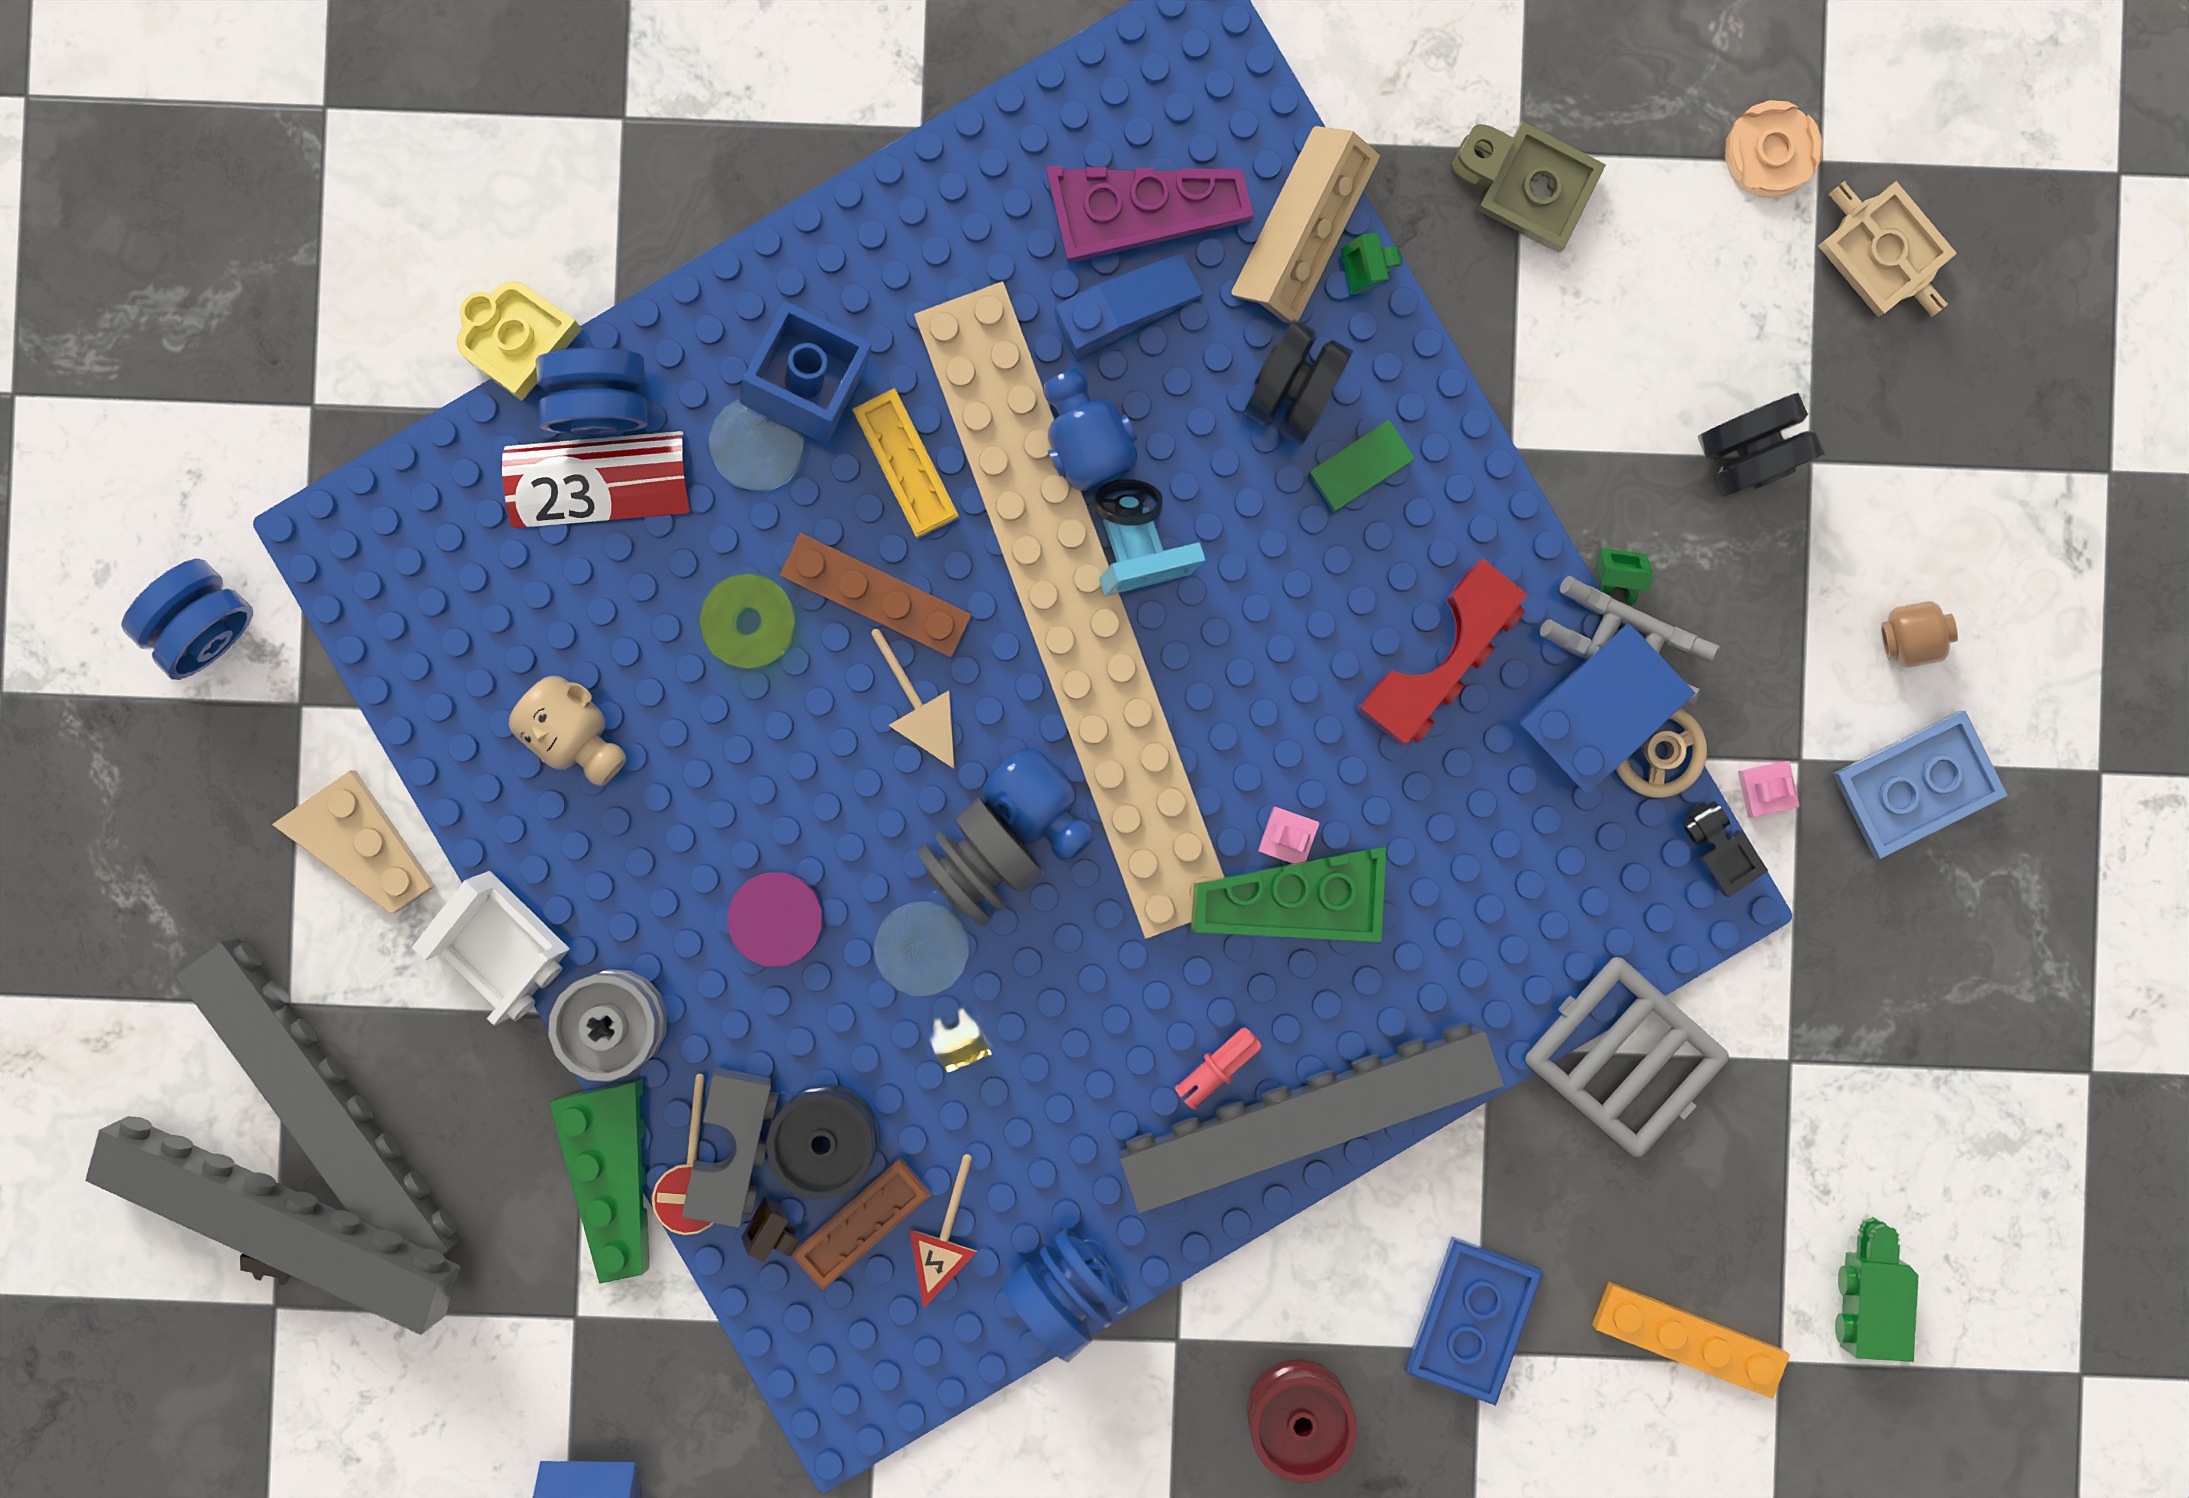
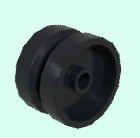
M1293 319L1279 346L1276 344L1273 346L1254 382V385L1257 387L1243 414L1266 425L1273 420L1283 401L1290 404L1291 407L1280 425L1281 435L1303 445L1344 371L1353 350L1332 339L1324 344L1314 364L1308 362L1305 359L1316 340L1315 330Z
M1799 392L1740 415L1697 436L1708 459H1719L1736 451L1739 454L1740 459L1720 467L1714 474L1723 497L1753 486L1754 489L1762 487L1797 472L1795 467L1825 455L1816 432L1805 431L1785 440L1781 432L1802 423L1808 415Z
M835 1084L811 1086L795 1095L772 1121L766 1141L768 1163L777 1180L793 1194L812 1200L837 1198L855 1188L873 1163L880 1142L878 1120L869 1103L852 1089ZM819 1135L827 1137L831 1144L830 1148L824 1149L822 1140L815 1139V1137Z

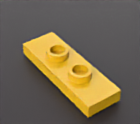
M893 388L853 408L852 410L916 538L918 539L960 518L896 389Z

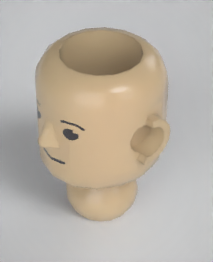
M559 676L543 678L527 691L511 712L509 717L511 732L535 753L543 763L545 762L550 767L563 770L577 762L583 768L586 778L591 783L599 786L605 785L619 772L627 759L625 753L618 745L606 743L600 738L605 729L606 721L603 713L591 702L592 696L590 692L582 685L574 682L569 683Z

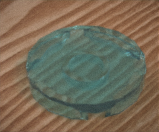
M740 399L727 405L713 422L709 435L710 456L718 472L736 487L750 491L774 490L787 483L800 468L805 449L804 434L740 404Z
M930 901L909 902L893 910L880 925L874 941L875 963L883 979L897 990L915 997L935 995L951 987L964 971L969 956L968 934L960 919L945 906Z

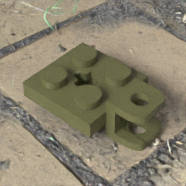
M1522 121L1513 137L1489 125H1475L1471 129L1470 134L1463 139L1450 165V169L1461 181L1485 192L1477 211L1560 253L1565 249L1606 164ZM1475 152H1478L1482 158L1478 157ZM1541 176L1546 177L1549 180L1547 188L1553 191L1551 197L1545 195L1540 199L1535 197L1533 189L1529 186L1530 180L1536 182Z

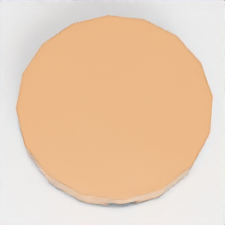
M1769 100L1752 106L1733 124L1726 138L1725 160L1731 176L1743 189L1759 197L1778 198L1795 192L1812 177L1822 159L1823 140L1817 123L1809 114L1806 116L1797 109L1798 106L1790 102Z

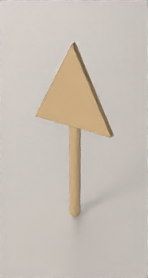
M874 629L872 631L874 640L915 708L914 711L889 724V726L955 769L950 690L923 705L879 629Z

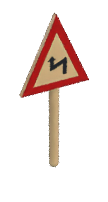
M965 1154L962 1158L940 1238L912 1229L909 1230L923 1308L977 1252L976 1250L948 1242L972 1161V1157L969 1154Z

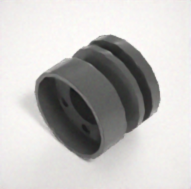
M978 797L955 817L960 830L965 836L963 840L958 843L950 835L940 830L935 834V837L947 854L942 857L927 843L917 850V854L925 864L929 878L950 904L983 927L992 917L980 900L985 897L999 911H1002L1007 905L996 886L1004 881L1012 889L1022 893L1045 872L1022 842L992 812L987 804Z

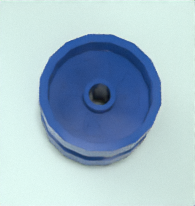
M580 348L548 352L536 358L537 384L545 390L553 392V394L547 395L538 402L539 427L544 431L564 434H609L634 431L648 425L647 401L637 393L630 392L645 382L644 357L640 353L611 348Z
M195 558L171 568L149 584L135 598L125 612L121 627L123 632L140 649H153L151 656L154 663L170 679L181 680L194 675L223 655L249 626L253 617V609L235 590H222V577L205 560Z

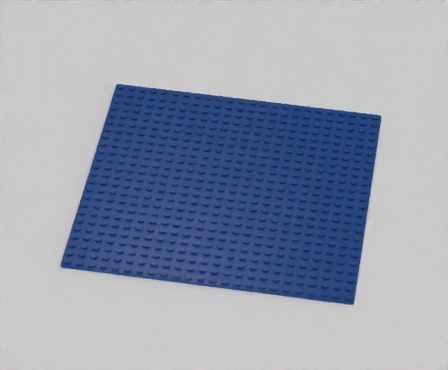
M1133 0L581 325L582 330L566 349H621L640 353L644 357L645 382L635 390L630 391L637 393L647 401L648 425L644 428L609 434H564L544 431L539 427L538 402L547 395L553 394V392H549L536 384L521 401L495 381L489 379L261 513L253 521V527L460 881L463 883L464 880L491 871L570 948L558 963L562 967L559 975L546 987H539L531 996L535 1000L534 1007L548 1031L550 1013L558 996L575 981L608 969L630 970L648 979L660 992L668 1013L667 1034L658 1052L632 1073L611 1081L587 1080L574 1074L583 1091L642 1078L643 1095L639 1099L640 1117H644L645 1137L641 1139L642 1165H646V1184L643 1186V1193L652 1208V1194L656 1182L667 1170L677 1165L687 1164L694 1084L697 1074H703L705 1077L697 1161L707 1163L724 1161L736 1148V1141L729 1130L720 1125L703 1122L715 1067L771 1078L770 1091L778 1093L773 1120L795 1095L811 1086L835 1084L849 1088L869 1103L878 1120L880 1142L875 1159L869 1170L852 1190L837 1198L812 1200L795 1195L777 1180L768 1163L766 1148L762 1168L753 1167L749 1185L757 1186L752 1215L742 1214L739 1228L713 1223L711 1227L698 1234L682 1235L671 1232L664 1227L811 1480L821 1492H828L1057 1357L1025 1324L1006 1297L1002 1285L1026 1262L1036 1266L1045 1274L1049 1272L1040 1250L1047 1244L1065 1257L1055 1241V1236L1064 1228L1071 1231L1082 1242L1094 1248L1117 1276L1118 1283L1130 1302V1308L1122 1315H1119L1102 1302L1112 1318V1323L1535 1074L1536 1072L1526 1063L1525 1057L1527 1053L1562 1015L1558 1008L1570 995L1576 999L1612 958H1623L1666 996L1785 926L1792 919V912L1768 872L1730 897L1723 896L1698 858V855L1709 849L1711 845L1705 842L1698 846L1694 844L1683 829L1681 822L1687 819L1686 813L1702 802L1708 805L1715 801L1723 809L1730 821V825L1724 828L1726 837L1736 830L1743 831L1705 765L1694 784L1685 791L1671 797L1653 798L1634 791L1620 778L1616 769L1586 794L1520 724L1523 716L1587 660L1558 647L1555 643L1542 637L1540 629L1543 623L1551 619L1592 641L1604 616L1576 603L1574 599L1561 593L1560 585L1566 577L1571 576L1599 591L1600 588L1401 253L1403 265L1391 267L1387 281L1367 293L1350 294L1340 249L1360 235L1377 232L1382 248L1396 246L1364 191L1299 319V322L1314 329L1316 333V340L1305 359L1308 362L1314 364L1324 344L1332 339L1353 350L1329 399L1303 445L1281 435L1280 425L1291 407L1290 404L1283 401L1273 420L1266 425L1243 414L1257 387L1254 385V382L1273 346L1275 344L1279 346L1290 323L1283 322L1260 303L1238 299L1231 292L1311 130L1315 126L1325 127L1250 0ZM1046 166L1087 170V167H1107V170L1155 168L1154 171L1242 169L1253 212V219L1244 223L1067 263ZM1183 252L1204 294L1203 297L1076 359L1056 319L1055 305L1099 283ZM1003 281L1043 390L1044 384L1048 380L1068 370L1077 369L1087 379V394L1091 401L1097 399L1108 400L1116 406L1121 416L1124 414L1128 416L1138 439L1134 441L1138 453L1137 462L1133 469L1116 480L1133 479L1144 481L1156 487L1162 494V512L1153 522L1163 551L1200 542L1205 561L1191 575L1120 592L1119 595L1223 875L1228 877L1293 864L1258 851L1273 806L1320 822L1306 861L1381 846L1387 847L1382 942L1191 932V922L1145 939L914 316L915 313ZM784 300L872 343L867 368L827 445L739 403L742 378ZM893 388L896 389L960 517L918 539L852 410ZM1049 404L1055 420L1060 415L1056 407ZM1390 420L1415 460L1334 513L1309 476V471L1379 425ZM683 432L682 457L690 508L689 513L522 528L511 527L502 476L503 451L506 446ZM1101 487L1081 491L1106 560L1110 566L1117 561L1103 522L1104 518L1096 510V494ZM1119 490L1106 495L1104 498L1116 499L1120 495H1134L1138 491ZM1148 495L1143 503V508L1149 507V510H1152L1157 503ZM799 533L972 614V618L953 658L781 577L780 572ZM1483 558L1528 594L1519 605L1525 612L1508 632L1501 628L1489 642L1495 649L1478 669L1470 665L1459 679L1465 686L1448 706L1440 702L1429 716L1435 723L1418 743L1410 739L1406 745H1399L1356 709L1386 672L1395 671L1407 675L1427 674L1436 669L1446 659L1454 643L1455 622L1445 599L1473 564ZM1620 624V626H1619L1617 632H1618L1620 629L1623 628L1621 624ZM874 629H879L923 705L950 690L955 769L889 726V724L914 711L915 708L872 636ZM559 676L569 683L574 682L582 685L590 692L592 696L591 702L603 713L606 721L605 729L600 738L606 743L618 745L625 753L627 759L619 772L605 785L599 786L591 783L586 778L583 768L577 762L563 770L550 767L545 762L543 763L535 753L511 732L509 727L511 712L527 691L543 678ZM1668 719L1654 733L1672 731L1679 734L1684 732L1679 723ZM1659 742L1655 747V753L1660 759H1664L1668 753V748L1663 742ZM1692 745L1686 747V756L1679 766L1673 769H1665L1664 783L1674 781L1686 771L1692 758ZM1640 746L1627 760L1636 775L1648 781L1650 763L1645 757L1644 748ZM1033 748L1044 754L1053 765L1062 769L1066 778L1073 785L1076 792V804L1070 813L1075 819L1085 821L1091 826L1094 839L1070 862L1062 861L1054 855L1051 843L1046 837L1035 843L1022 842L1045 873L1022 893L1015 891L1004 881L996 886L1007 906L1002 911H999L985 897L980 900L992 917L986 925L981 927L971 917L954 908L929 878L925 864L918 856L917 850L927 843L942 857L947 854L935 837V834L940 830L950 835L958 843L963 840L965 836L960 830L955 817L978 797L985 802L983 786L991 774L1006 759L1021 749ZM766 872H787L804 879L816 891L821 902L823 930L816 946L804 958L786 966L765 967L748 960L735 947L728 931V909L734 894L747 880ZM1618 980L1549 1059L1555 1062L1609 1030L1638 997ZM607 1016L605 1018V1026L610 1031H614L609 1028L614 1022ZM1468 1022L1471 1028L1478 1026L1486 1032L1504 1083L1503 1087L1144 1213H1138L1120 1161L1119 1151L1127 1149L1126 1142L1147 1133H1153L1154 1139L1173 1133L1172 1125L1193 1117H1198L1200 1123L1218 1117L1217 1109L1231 1103L1243 1101L1245 1107L1263 1101L1261 1094L1277 1087L1288 1086L1289 1090L1293 1091L1307 1086L1306 1079L1323 1071L1334 1070L1335 1075L1353 1070L1352 1062L1369 1055L1379 1054L1380 1060L1398 1054L1397 1046L1411 1040L1424 1038L1426 1044L1444 1038L1442 1035L1444 1029L1457 1024ZM1241 1028L1249 1029L1262 1045L1261 1050L1231 1076L1232 1083L1227 1084L1224 1082L1196 1110L1190 1108L1184 1101L1198 1089V1086L1183 1097L1178 1095L1174 1087L1185 1080L1206 1061L1204 1058L1206 1053L1212 1055ZM763 1120L759 1138L767 1139L772 1121ZM822 1135L815 1137V1139L822 1140L824 1149L830 1148L831 1144L827 1137ZM965 1154H969L972 1157V1161L948 1242L976 1250L977 1252L923 1308L909 1230L912 1229L940 1238L962 1158ZM900 1157L932 1192L930 1197L823 1291L792 1256H787L772 1248L765 1262H762L747 1255L741 1239L749 1222L766 1196L782 1205L789 1220L787 1224L796 1229L795 1236L800 1238V1242L796 1247L798 1248ZM1088 1316L1084 1318L1091 1335L1105 1328Z

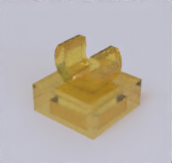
M964 1009L957 1010L960 1025L947 1031L940 1018L934 1020V1030L937 1036L930 1038L936 1057L947 1072H951L991 1054L986 1037L975 1020H971Z

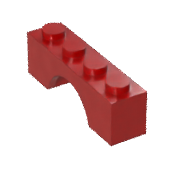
M1483 558L1475 562L1445 599L1455 622L1454 643L1446 659L1436 669L1427 674L1407 675L1395 671L1386 672L1356 710L1399 745H1406L1410 739L1418 743L1435 723L1429 716L1440 702L1448 706L1461 692L1465 684L1459 679L1470 665L1478 669L1491 655L1495 647L1489 642L1501 628L1508 632L1521 618L1525 610L1519 605L1528 594Z

